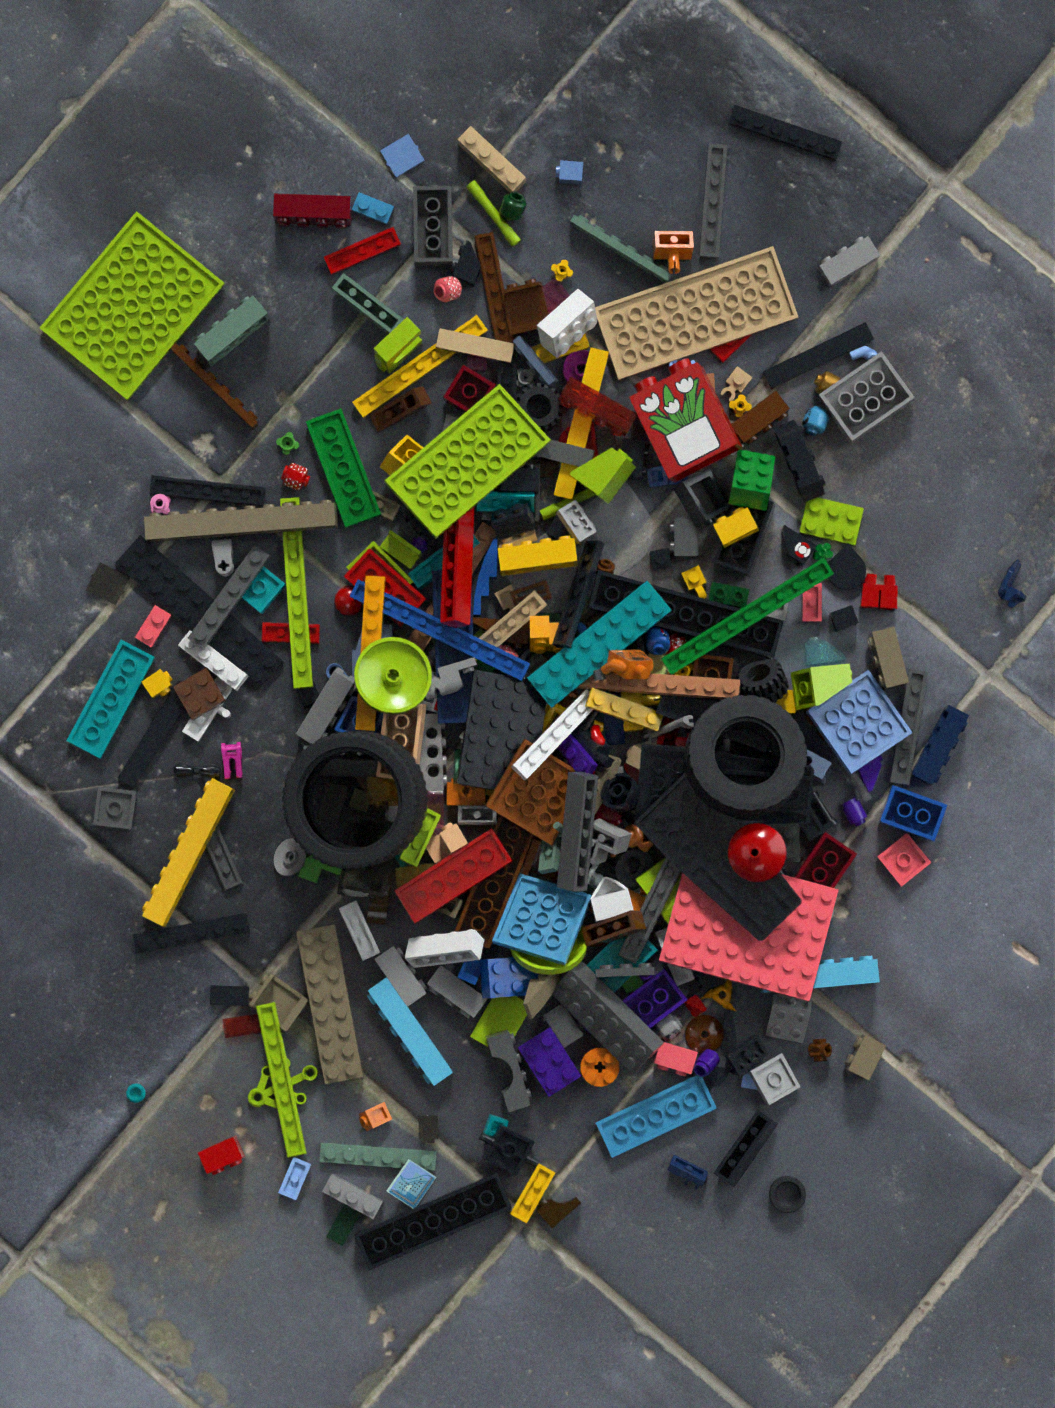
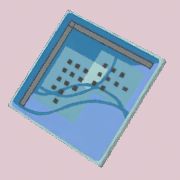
M408 1159L387 1189V1192L414 1208L437 1177Z

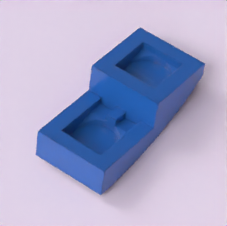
M663 466L647 469L650 488L680 484L689 478L686 477L674 483L668 478Z

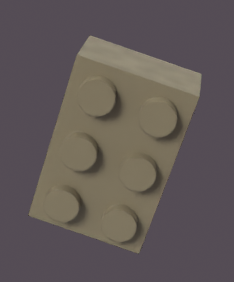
M895 627L878 630L868 635V649L872 650L874 655L871 658L874 669L877 668L879 674L876 676V679L883 691L908 684L909 680Z

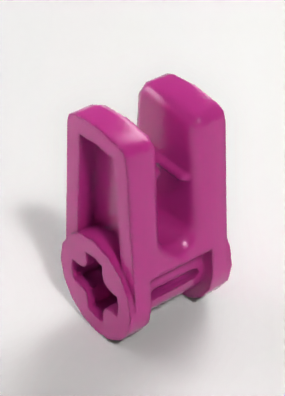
M241 742L229 745L221 743L225 779L231 778V759L235 760L234 769H236V777L243 778Z

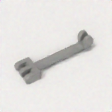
M684 716L660 727L657 732L643 728V733H648L643 736L644 740H649L645 743L657 744V737L681 726L686 729H692L694 723L689 721H693V716Z

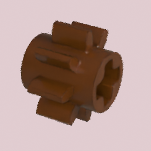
M813 1039V1043L808 1046V1054L814 1058V1062L827 1061V1057H830L832 1054V1047L830 1043H826V1039Z

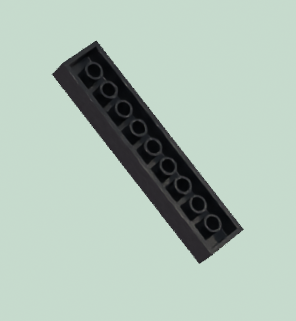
M598 570L587 609L606 614L645 582ZM652 585L672 610L653 627H661L674 633L695 638L740 610V608ZM765 616L720 645L772 659L775 656L784 620Z

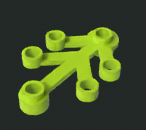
M287 1058V1060H288V1065H289V1067H290L291 1062H290V1060ZM313 1065L304 1067L302 1073L291 1077L292 1084L294 1085L305 1079L308 1081L314 1080L318 1075L317 1068ZM264 1066L261 1070L262 1075L257 1088L249 1092L248 1101L254 1107H261L266 1104L277 1108L276 1100L269 1098V1096L274 1094L273 1085L265 1089L270 1075L264 1074V1069L269 1068V1066ZM308 1069H312L314 1071L313 1076L310 1077L307 1075ZM294 1092L296 1103L304 1104L307 1096L304 1093ZM255 1094L261 1095L260 1101L254 1099ZM299 1095L304 1096L305 1099L303 1102H299L297 1100V1097Z

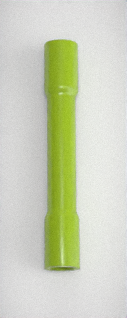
M475 180L469 183L466 188L498 226L502 235L512 247L517 245L521 239L486 197L485 192Z
M585 489L575 494L573 500L564 499L539 511L545 521L555 516L559 509L574 500L580 503L595 496V494Z

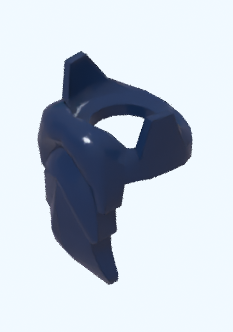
M1018 559L1008 568L998 589V596L1009 601L1008 606L1011 608L1024 602L1027 598L1023 592L1012 588L1016 575L1022 566Z

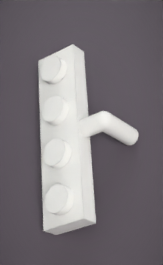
M217 676L215 682L226 700L233 688ZM222 703L195 720L190 718L182 732L199 742L217 713L225 718H230L231 713L222 707L224 704Z

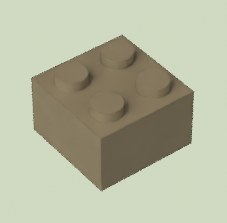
M862 1034L861 1037L857 1036L853 1044L855 1050L853 1054H848L844 1064L847 1065L846 1070L866 1080H870L886 1045Z

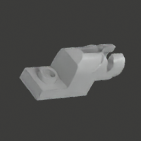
M475 657L437 668L440 677H432L426 699L436 698L437 689L444 696L457 692L464 687L460 672L463 671V674L473 672L474 668L478 667Z

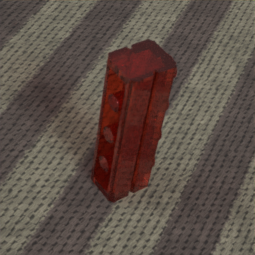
M573 377L568 379L558 397V400L561 401V405L569 409L573 407L578 410L577 413L584 418L591 417L594 419L595 424L600 427L607 426L611 429V433L619 437L621 435L625 436L637 416V413Z

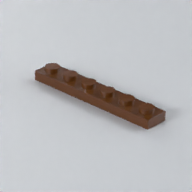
M175 343L170 348L253 430L259 425L256 421L258 417L251 410L247 412L243 409L244 404L237 397L233 399L229 395L231 391L224 384L220 386L215 381L217 378L212 372L208 371L206 373L201 368L203 364L196 357L192 359L188 355L190 351L184 345L178 346Z

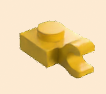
M699 565L682 572L681 575L688 590L695 589L699 598L706 599L707 594L702 585L707 582Z

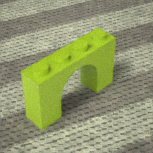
M408 317L374 347L376 365L383 373L387 371L390 374L423 343L419 337L421 330Z

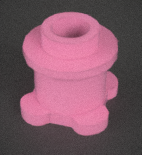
M163 494L154 495L150 501L152 513L167 515L170 512V497ZM159 501H163L162 506H157Z

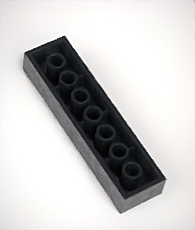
M495 1172L358 1231L354 1236L368 1269L372 1270L512 1209V1205L498 1173Z

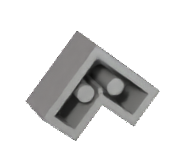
M601 818L594 820L590 863L594 865L606 861L608 852L614 855L626 852L632 833Z

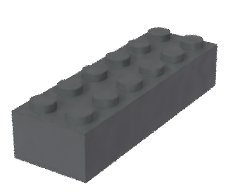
M582 961L565 975L552 993L632 1075L641 1069L664 1043Z

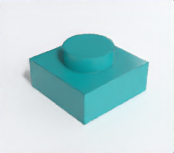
M489 1114L483 1132L493 1136L500 1124L507 1127L509 1121L505 1118Z

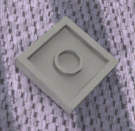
M782 1053L748 1072L767 1106L801 1087Z

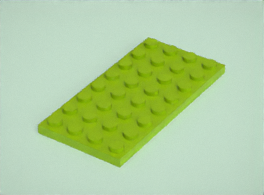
M499 384L385 479L384 482L436 539L549 444L551 439Z

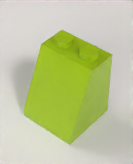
M610 448L571 471L570 475L609 504L636 467L631 463L633 459L621 449L616 451Z
M850 663L810 667L790 672L796 710L819 706L852 683Z

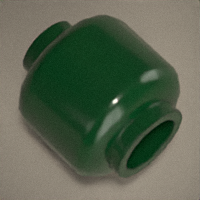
M518 192L508 193L503 197L499 211L504 219L508 221L519 220L526 209V200Z

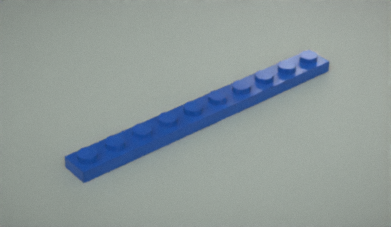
M358 579L350 597L364 604L365 582ZM387 593L384 595L383 614L523 681L531 665L530 663L459 628L442 624L440 619Z

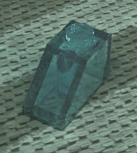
M819 637L807 638L808 641L803 643L806 666L846 660V656L824 639L819 640Z

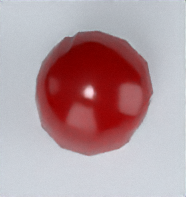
M346 585L341 587L335 594V607L343 615L352 616L358 613L363 606V603L350 597L354 586Z

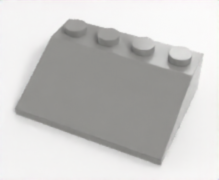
M882 351L819 394L850 445L904 409L915 399Z

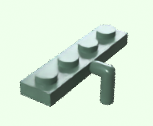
M559 822L553 824V828L559 831L553 844L550 845L543 840L541 842L538 871L542 874L556 872L559 868L563 825Z

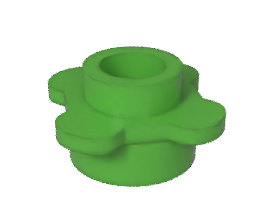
M287 432L285 436L278 438L276 441L285 455L299 447V443L294 440L291 432Z

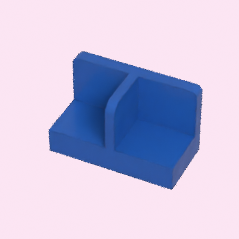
M480 961L464 962L458 978L476 985L480 975Z

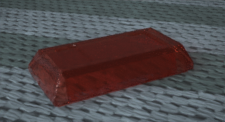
M258 1014L222 1019L225 1038L261 1033Z

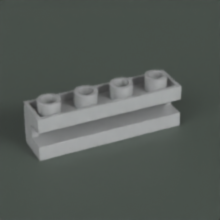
M339 667L333 671L296 732L298 736L309 743H315L314 741L328 735L326 730L329 726L332 728L337 721V712H342L347 704L345 699L348 695L352 696L356 690L354 677L346 676L343 674L344 670Z

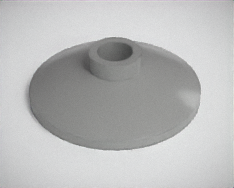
M294 838L283 841L277 847L274 854L275 869L284 876H292L298 873L306 860L305 850L299 847Z

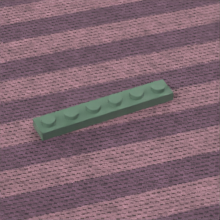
M574 215L570 220L571 226L662 282L667 283L670 280L671 274L668 272V268L663 265H655L653 263L654 260L646 255L642 257L637 254V250L630 245L624 246L620 243L621 240L614 235L608 236L604 233L605 230L598 225H595V227L588 223L589 220L585 217Z
M321 1142L320 1162L403 1168L408 1159H410L425 1170L435 1171L437 1151Z

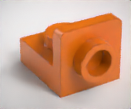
M385 1102L359 1113V1122L366 1131L392 1120Z

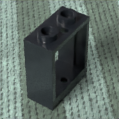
M710 468L682 481L673 488L696 528L703 524L707 527L715 522L714 518L717 517L718 519L728 515L727 511L732 508ZM699 483H702L717 510L708 515L691 489Z

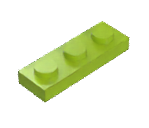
M428 808L427 812H425L426 817L422 822V828L419 829L420 832L414 841L403 850L399 860L414 867L418 866L441 817L440 814Z

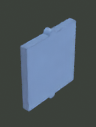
M409 134L380 150L387 162L386 166L390 167L396 178L425 161L418 150V145L414 144Z

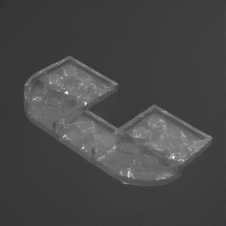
M625 481L609 504L597 497L583 507L584 513L594 523L597 530L594 537L596 540L605 543L599 560L609 559L615 565L613 574L621 576L645 558L653 541V524L646 508L627 481ZM544 533L542 536L537 538V541L532 542V544L540 543L541 539L549 538V536L546 533ZM577 566L507 575L506 577L515 590L546 580L552 599L545 601L547 605L539 613L555 615L563 612ZM596 573L594 575L587 598H589L591 595ZM543 585L532 590L520 593L518 595L521 597L532 593L534 590L539 591L545 589V587ZM547 593L541 594L540 597L546 596Z

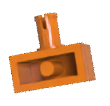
M655 231L653 259H668V272L673 274L674 269L675 274L679 273V260L692 259L694 249L693 231Z
M452 778L451 782H447V806H485L486 789L458 785L457 778Z

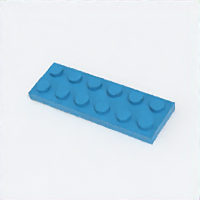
M695 1075L595 1123L613 1158L717 1108L703 1078Z

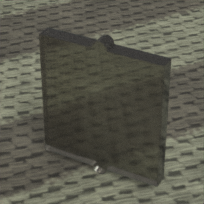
M100 562L95 573L91 575L92 579L86 591L116 605L121 594L125 593L124 589L130 577Z

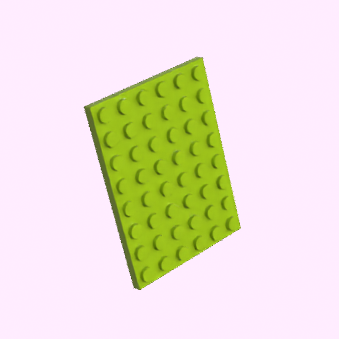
M136 211L39 328L128 401L225 283Z

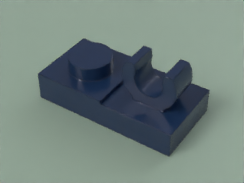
M673 1155L667 1168L672 1174L686 1178L685 1185L689 1181L694 1182L695 1190L698 1189L699 1185L703 1186L708 1171L676 1155Z

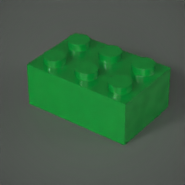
M747 450L737 451L729 504L767 510L775 456Z

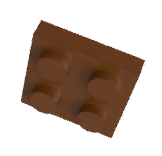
M204 668L173 687L192 720L226 702L208 668Z

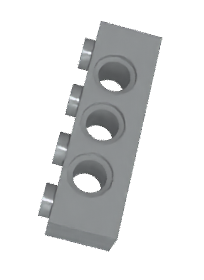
M425 714L420 771L423 772L427 792L444 791V787H447L448 782L447 775L443 774V768L447 767V758L443 756L442 748H446V737H442V729H445V724H438V714ZM431 728L436 729L438 733L434 739H430L426 735L427 731ZM432 747L438 750V755L435 758H430L427 755V751ZM437 767L439 769L438 776L430 777L428 775L429 768Z

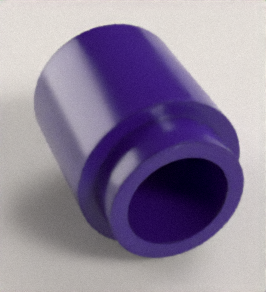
M855 797L842 804L844 808L842 810L850 825L855 824L857 827L866 822L864 818L868 816L860 801H857Z
M710 1049L704 1050L695 1061L694 1072L700 1077L710 1075L720 1062L718 1054Z

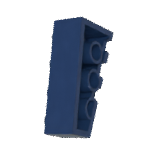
M951 705L944 707L911 772V776L930 786L934 782L937 783L942 775L939 771L942 766L947 765L951 757L949 756L951 749H955L959 741L958 736L960 732L965 730L968 724V714Z

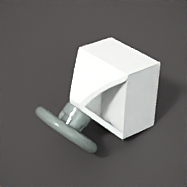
M600 863L592 864L588 875V885L596 889L590 898L595 922L633 910L628 888L612 878L603 877L600 873H595Z

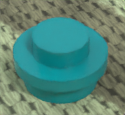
M138 1083L130 1085L126 1091L128 1100L133 1103L141 1102L146 1095L145 1088Z

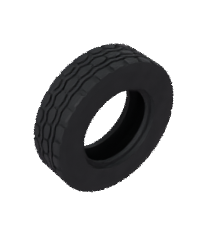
M753 695L728 697L714 703L705 710L692 728L686 741L684 752L686 776L689 777L688 781L691 787L694 788L697 796L700 799L702 798L703 802L710 808H714L715 811L735 818L761 817L780 808L799 786L807 764L805 738L796 720H793L792 716L777 703H772L769 699ZM737 728L752 729L762 734L771 743L775 752L776 767L774 774L765 782L752 786L740 785L729 780L720 771L715 760V744L721 735Z

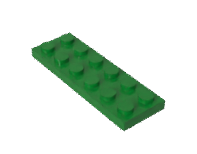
M340 408L306 421L345 528L381 516L342 409Z

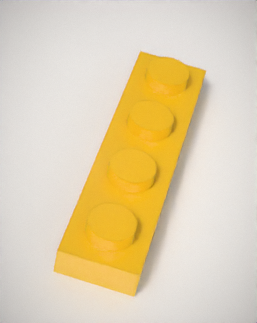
M595 688L590 689L585 705L587 708L654 732L659 730L663 717L656 714L654 709Z

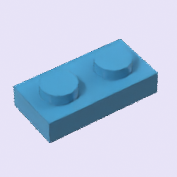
M360 192L352 208L353 212L386 225L394 210V206Z

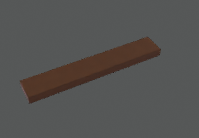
M489 232L474 235L495 340L514 343V335H511L510 331L512 324L506 294H502L504 284L494 234Z

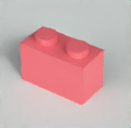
M664 1042L657 1050L654 1063L658 1064V1069L668 1071V1068L675 1069V1074L686 1077L687 1073L692 1074L698 1052Z

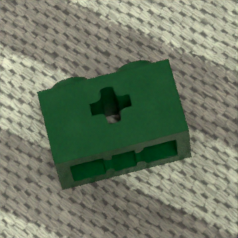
M712 582L708 600L741 609L747 605L750 589Z

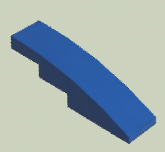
M493 539L478 576L473 616L481 617V598H489V579H497L498 539Z

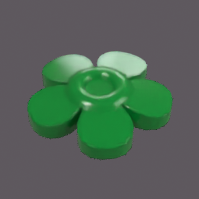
M829 543L816 546L815 549L818 552L813 554L814 560L818 561L825 558L827 561V558L831 559L833 557Z

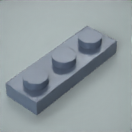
M518 336L513 340L516 344L514 346L515 350L520 355H525L528 359L526 363L529 367L539 372V379L544 384L554 385L558 380L525 339Z

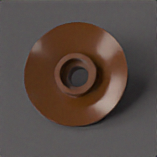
M700 1015L688 1023L685 1037L688 1045L694 1051L703 1053L706 1049L715 1051L719 1048L724 1038V1031L721 1023L716 1018L709 1015ZM706 1030L708 1032L707 1038L701 1036L702 1031Z

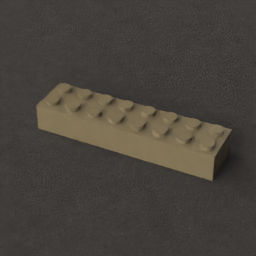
M336 925L298 931L296 933L324 1083L329 1084L364 1077Z

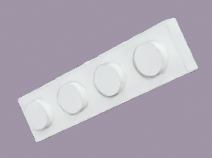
M189 630L178 646L238 691L249 676L210 645L203 650L191 642L188 637L192 631Z

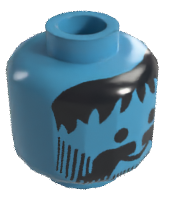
M819 406L807 409L802 421V426L806 429V433L812 436L824 433L830 419L827 410Z

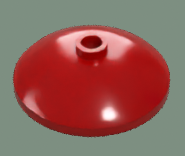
M754 823L740 828L733 835L729 843L728 858L730 865L740 877L748 881L762 882L773 878L783 868L786 860V845L782 836L774 828L765 824ZM753 849L758 850L759 853L757 856L752 855Z

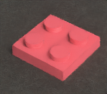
M908 833L877 856L901 887L931 864V861Z

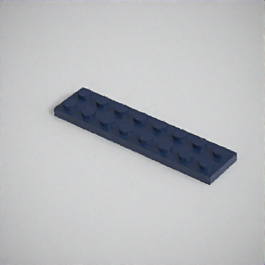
M433 570L434 617L440 619L442 570ZM472 587L470 625L459 627V629L473 635ZM435 639L437 677H440L437 668L473 658ZM463 671L460 672L464 687L457 692L442 696L437 689L438 724L466 722L473 672L463 674Z

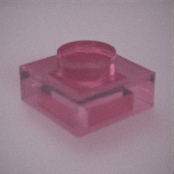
M467 354V367L471 370H487L486 358Z

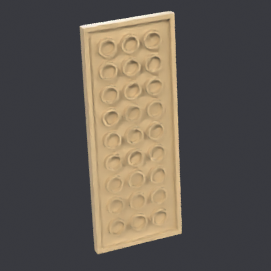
M773 246L595 307L598 324L618 381L799 318Z

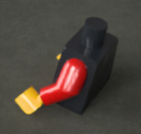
M595 719L594 725L590 728L591 731L578 730L576 740L598 765L593 775L596 772H602L604 768L611 767L613 759L608 756L610 745L605 742L601 733L604 723Z

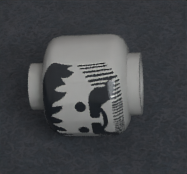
M668 1014L655 1024L656 1029L654 1033L660 1039L670 1042L682 1033L681 1028L683 1026L675 1014Z

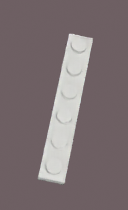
M587 689L572 702L511 766L524 781L593 710L585 707L589 695Z

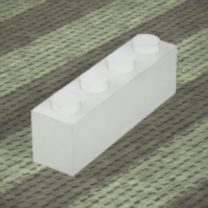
M472 929L409 938L405 959L414 968L480 960L484 939L476 930Z

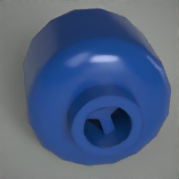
M654 627L646 632L645 645L647 651L653 655H662L668 652L670 649V635L666 629Z

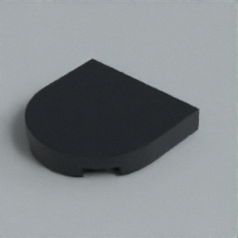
M849 544L828 562L834 574L827 579L839 589H855L865 579L866 565Z

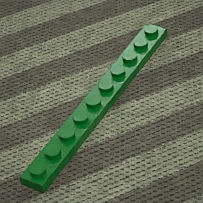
M825 558L820 559L661 658V661L669 674H674L834 574Z

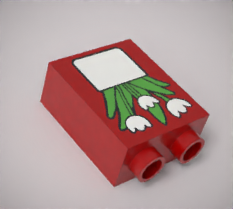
M689 358L671 365L668 368L671 376L657 382L655 376L641 380L634 386L637 393L629 397L668 478L674 483L743 448L703 366L698 362L691 364Z

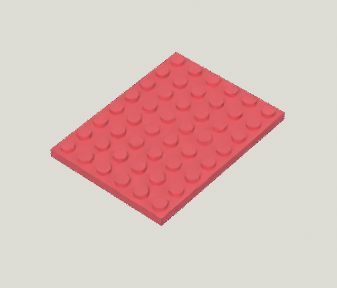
M682 873L659 962L809 1002L839 889L782 874L802 899V904L765 940L759 941Z

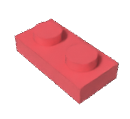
M818 583L802 593V622H822V583Z
M155 605L135 638L152 648L172 615Z

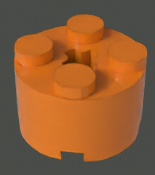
M598 1047L589 1050L583 1056L580 1069L582 1076L589 1084L603 1087L611 1084L618 1076L619 1062L606 1048ZM598 1062H602V1065H605V1069H602L600 1073L597 1069H594Z

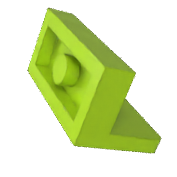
M392 530L388 532V536L380 545L381 549L410 570L422 555L420 550Z

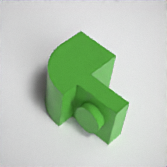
M309 856L305 860L298 876L318 883L322 869L340 876L343 869L336 868V866H328V864H323Z

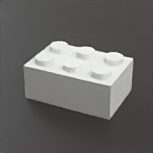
M579 289L573 292L537 325L541 345L556 358L561 354H565L572 344L578 342L588 330L593 329L597 324L598 320L594 301Z

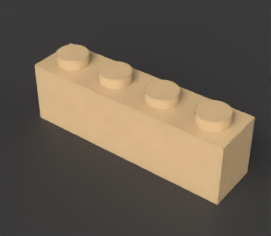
M471 126L457 139L458 145L508 192H517L526 183V177Z

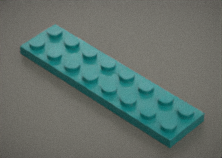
M646 581L575 638L571 648H563L527 678L550 707L553 708L593 675L594 670L601 669L607 663L609 650L626 649L672 610L652 585Z

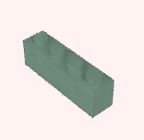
M344 273L332 287V291L387 334L404 320Z

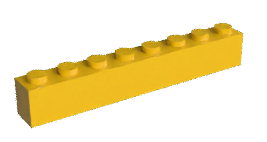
M213 778L211 781L206 782L203 789L205 793L202 799L199 798L197 800L193 816L190 815L187 819L185 832H181L177 839L179 844L176 850L173 849L168 857V860H170L168 866L163 867L159 875L161 877L159 883L155 884L151 890L152 897L150 901H146L142 908L144 912L143 917L163 927L167 926L206 849L207 843L210 841L235 792V789Z

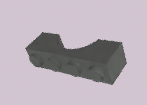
M508 1030L485 1036L490 1055L505 1060L511 1069L510 1082L501 1091L506 1110L512 1112L531 1106L529 1100H532L530 1090L526 1089L524 1085L527 1079L524 1070L520 1071L519 1063L522 1062L519 1052H515L513 1045H516L513 1033L510 1034Z

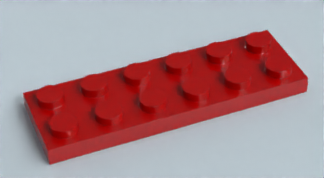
M491 828L394 891L416 924L507 866L513 860Z

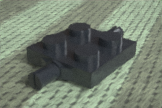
M502 1124L499 1125L492 1137L483 1132L480 1134L479 1140L488 1144L482 1157L484 1160L516 1176L521 1167L526 1163L537 1167L539 1160L530 1156V1151L535 1143L533 1139Z

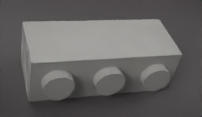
M869 236L866 238L859 237L853 241L854 245L847 248L845 246L836 252L838 255L833 258L828 256L820 261L821 265H819L818 269L830 288L879 259L880 254Z
M393 946L375 958V961L408 1007L427 994L425 991L427 986L422 979L417 980L414 976L416 970L410 963L408 965L403 960L405 955L400 947L396 949Z
M442 965L439 966L427 983L430 986L428 990L437 996L439 993L446 997L444 1001L452 1007L457 1005L461 1008L459 1012L468 1019L470 1016L474 1018L487 1001V998L482 999V995Z
M333 1173L322 1191L372 1219L375 1218L383 1203V1200Z

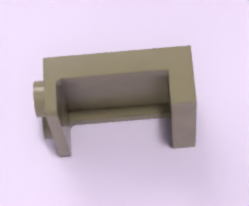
M274 974L265 975L259 983L262 987L258 992L254 991L248 1000L251 1001L249 1006L257 1010L256 1006L275 1002L280 1028L288 1032L309 1002V999Z

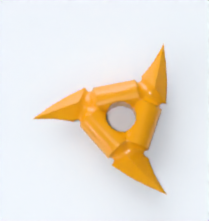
M727 980L725 985L723 984L713 990H709L701 998L712 997L723 1008L736 1011L730 1003L731 989H733L730 980ZM721 991H724L726 993V996L723 999H721L718 995Z

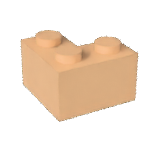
M450 822L441 828L443 831L439 835L432 834L426 849L435 864L468 844L457 824L452 825Z

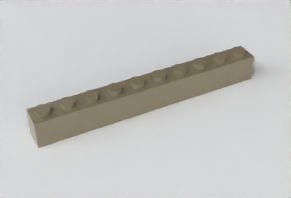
M321 500L320 504H312L311 501L301 502V505L294 506L293 503H283L281 507H274V504L263 505V508L244 506V509L237 510L236 507H227L225 511L206 509V512L199 513L198 510H189L187 514L173 511L168 512V515L162 516L161 513H150L149 517H144L145 540L148 542L338 528L337 505L334 502L331 503V500Z

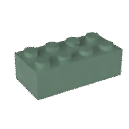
M248 296L239 303L240 306L234 310L232 308L225 314L226 318L221 322L218 320L210 326L211 330L206 334L201 333L195 339L194 345L197 351L211 367L270 320L267 311L254 296L250 298Z

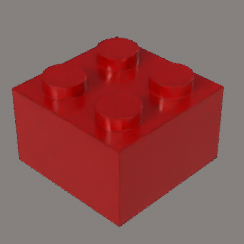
M236 1135L198 1152L206 1173H212V1175L224 1171V1166L230 1165L231 1168L242 1163V1158L245 1157Z

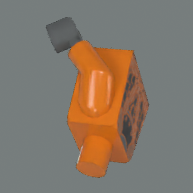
M640 649L609 650L607 663L601 669L593 671L594 680H605V675L610 672L625 679L645 680L649 678L650 672L653 670V660Z

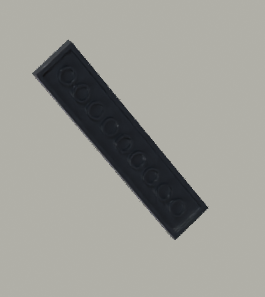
M142 535L115 562L191 631L194 630L214 602L212 597L150 542L146 541ZM231 614L208 644L249 676L246 680L257 690L283 663L275 653Z

